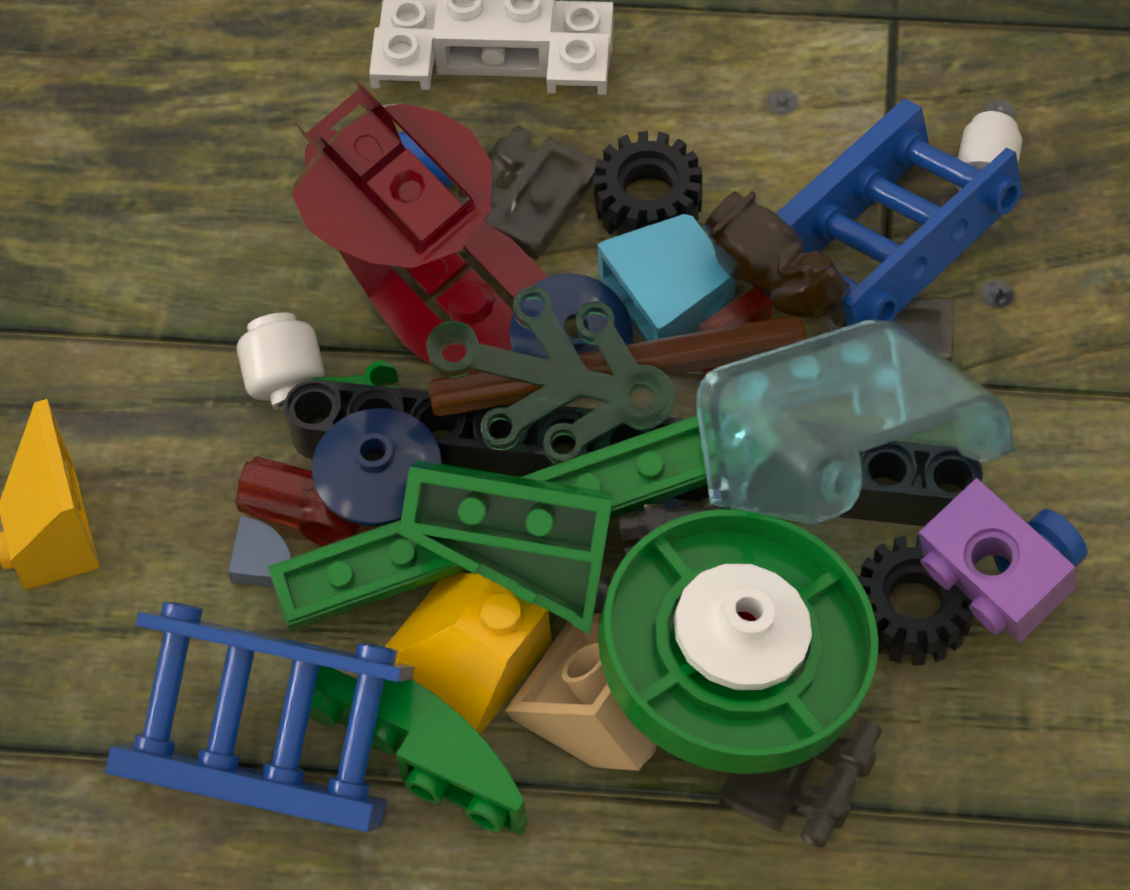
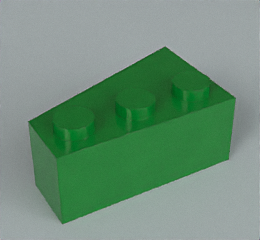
M416 460L409 467L399 534L474 574L478 573L514 592V595L543 607L571 622V625L590 634L613 493Z

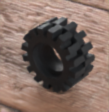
M648 131L638 132V142L631 143L628 135L618 138V150L610 144L603 150V160L597 159L594 167V200L598 220L603 219V228L609 234L618 229V236L683 214L693 216L698 221V211L702 209V167H698V157L694 151L686 154L685 142L678 138L670 146L669 134L658 132L656 141H648ZM640 179H657L667 183L671 187V191L659 199L640 200L628 195L625 192V188L632 182Z
M918 535L915 547H908L906 536L894 538L892 551H889L884 543L875 548L873 560L869 557L865 559L861 566V574L858 576V580L868 596L875 616L878 632V654L880 655L887 646L892 649L890 661L899 664L902 662L903 653L913 654V666L924 665L926 654L932 653L935 662L946 658L949 646L956 651L963 644L964 634L968 635L973 619V613L969 609V605L973 601L956 585H953L949 590L943 588L922 566L921 560L924 556ZM920 583L930 587L937 593L941 606L930 617L922 619L909 618L894 610L890 603L889 595L900 584Z

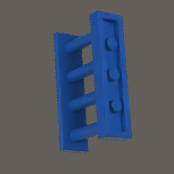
M902 99L776 213L799 234L805 245L803 252L821 251L829 242L836 239L881 263L860 284L842 275L851 286L842 302L852 344L861 348L878 331L887 328L896 315L995 221L1015 207L1018 200L1023 196L1017 155L1015 151L1006 147L983 170L929 145L922 107L907 99ZM917 165L962 189L943 207H940L894 183L910 168ZM877 202L922 226L902 245H899L854 220L871 204ZM752 286V288H754V289H756L757 291H759V292L765 294L766 296H768V297L771 296L770 294H768V293H766V292H764V291H762V290H759V289H757V288H755V287Z
M163 601L161 612H138L136 626L164 631L143 734H136L134 743L110 746L105 770L106 774L364 832H369L382 826L388 799L368 795L370 784L365 783L364 780L385 679L400 682L412 680L415 666L396 662L398 650L373 644L357 643L356 652L351 653L201 621L202 608L176 602ZM190 637L228 645L207 748H200L198 757L174 752L176 741L170 739ZM255 651L293 659L272 762H265L263 772L238 766L240 755L234 753ZM320 665L358 673L337 777H330L328 786L303 781L305 770L299 768Z

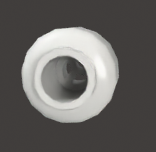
M274 313L251 321L247 325L248 332L240 337L236 352L247 393L256 400L271 401L273 409H284V401L288 392L297 384L313 380L314 377L325 376L316 332L308 323L296 320V316L293 313Z

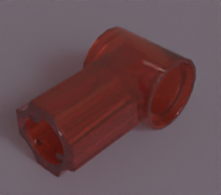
M255 456L252 461L246 462L238 479V492L235 499L238 512L298 528L305 538L322 547L356 536L360 525L348 522L335 515L322 502L316 491L312 471Z

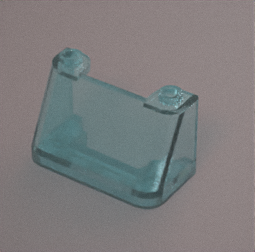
M862 321L717 367L707 373L700 382L696 394V410L710 504L812 525L842 515L850 510L856 502L862 487L859 453L892 441H916L957 447L964 457L975 461H990L1014 452L1011 420L1008 409L1001 399L905 327L894 321Z

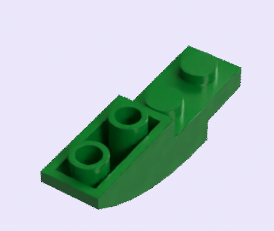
M320 665L309 717L329 727L335 726L337 722L348 726L357 679L334 668ZM385 679L371 747L386 754H393L395 749L398 750L396 757L405 787L413 795L428 803L438 805L444 800L464 809L466 817L485 830L500 833L502 828L522 836L528 825L524 799L508 770L489 744L461 715L437 695L413 679L400 682Z

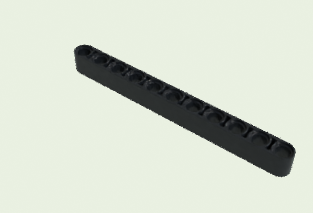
M307 380L297 384L288 392L284 401V412L292 442L302 456L312 460L315 449L323 435L339 420L358 411L387 408L402 411L415 417L431 433L438 430L452 431L444 437H435L444 465L516 477L526 476L685 419L533 402H518L437 416L432 410L429 391L325 380ZM315 417H326L324 421L316 424L306 423ZM777 428L785 448V458L765 464L769 469L760 472L748 470L674 496V498L685 501L749 508L763 505L768 510L925 527L961 493L944 491L938 487L939 485L953 484L964 490L976 478L982 482L983 472L976 456L967 450L957 447ZM508 436L515 438L507 444L492 442L499 437ZM562 443H572L578 446L570 451L555 449L556 446ZM371 452L363 458L367 461H377L385 455V452ZM814 470H824L834 476L819 479L811 476L809 473ZM888 477L898 483L885 486L878 484L873 479Z

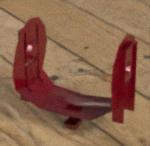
M352 75L359 88L356 92L307 133L296 123L302 135L310 142L305 148V169L295 181L292 196L307 229L328 245L338 249L351 272L387 325L411 352L436 369L469 373L502 367L515 360L509 340V326L513 310L473 268L436 298L435 301L486 355L480 361L390 267V265L403 267L431 298L468 267L467 262L457 253L462 248L516 303H518L522 295L540 280L547 278V275L510 237L483 221L491 211V160L469 128L438 111L405 103L382 106ZM358 105H361L366 110V112L349 122L339 131L330 130ZM394 122L470 200L463 205L408 148L404 147Z

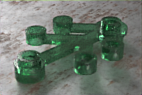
M536 286L523 288L517 293L513 302L514 314L521 326L532 329L550 360L480 344L473 329L459 321H447L439 324L432 330L427 340V353L430 363L441 375L456 378L468 374L471 370L542 387L507 408H494L483 416L480 424L482 438L486 445L494 450L503 451L510 449L519 440L522 430L581 396L606 403L572 425L558 423L547 430L543 440L544 451L547 458L556 465L580 457L584 446L622 424L638 430L654 428L662 424L669 417L674 407L675 391L669 377L662 370L654 366L637 364L615 328L613 311L603 302L591 301L584 304L576 315V329L582 340L589 344L597 345L613 376L587 370L555 318L549 294L544 289ZM529 299H538L545 305L543 313L536 317L525 315L521 311V307ZM591 314H600L606 318L608 323L602 331L591 332L583 325L585 318ZM451 344H460L465 347L467 352L461 361L452 363L442 357L444 349ZM638 389H646L654 395L655 400L647 408H637L630 401L631 394ZM504 419L512 424L513 429L506 438L496 439L488 433L490 424L495 420ZM563 434L569 435L575 440L576 445L570 453L558 454L551 448V443L555 437Z

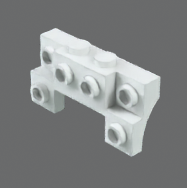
M383 0L379 28L375 27L369 71L371 88L380 89L381 80L420 81L421 90H430L435 60L437 75L545 77L547 93L556 94L557 85L597 86L598 95H607L608 71L614 32L613 2Z

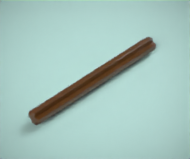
M789 315L435 378L429 382L428 389L434 414L445 416L798 353L806 349L807 334L801 316Z

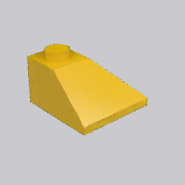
M47 399L34 402L0 499V517L4 530L0 531V563L4 571L12 568L15 569L25 590L100 569L74 462Z
M460 572L440 579L385 647L398 650L397 663L415 666L412 679L442 699L481 735L552 644L549 611L535 603L531 604L514 595V592L478 573Z

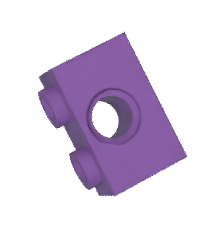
M978 478L972 481L919 531L921 549L924 556L921 564L928 574L947 590L956 585L973 601L969 605V609L985 628L995 635L1004 630L1018 644L1076 590V567ZM990 555L1001 556L1011 564L1005 572L995 576L982 574L975 568L982 558Z

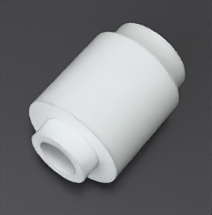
M986 111L976 115L963 131L958 159L983 170L1007 147L1016 152L1019 163L1022 136L1018 131L1016 121L1007 114L997 111ZM955 185L959 191L962 189L961 187Z

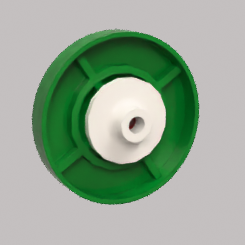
M738 509L701 511L671 520L647 534L628 552L617 568L607 592L599 623L598 644L602 670L613 697L627 718L647 738L668 753L689 763L720 772L737 774L774 772L793 767L823 752L846 731L855 718L871 685L878 658V632L873 609L863 586L847 563L832 548L805 529L783 519L754 511Z

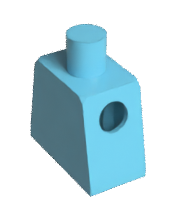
M683 214L597 244L599 279L621 299L628 311L631 324L643 341L703 331L728 313L735 304V279L720 266L711 240L693 216Z

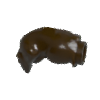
M737 191L728 195L714 209L703 226V230L709 234L708 237L713 244L716 259L723 270L734 279L741 280L770 294L772 305L778 311L788 316L798 315L804 319L823 317L840 307L851 287L825 254L818 250L803 252L805 245L799 234L771 209L757 204L754 191H751L745 197Z

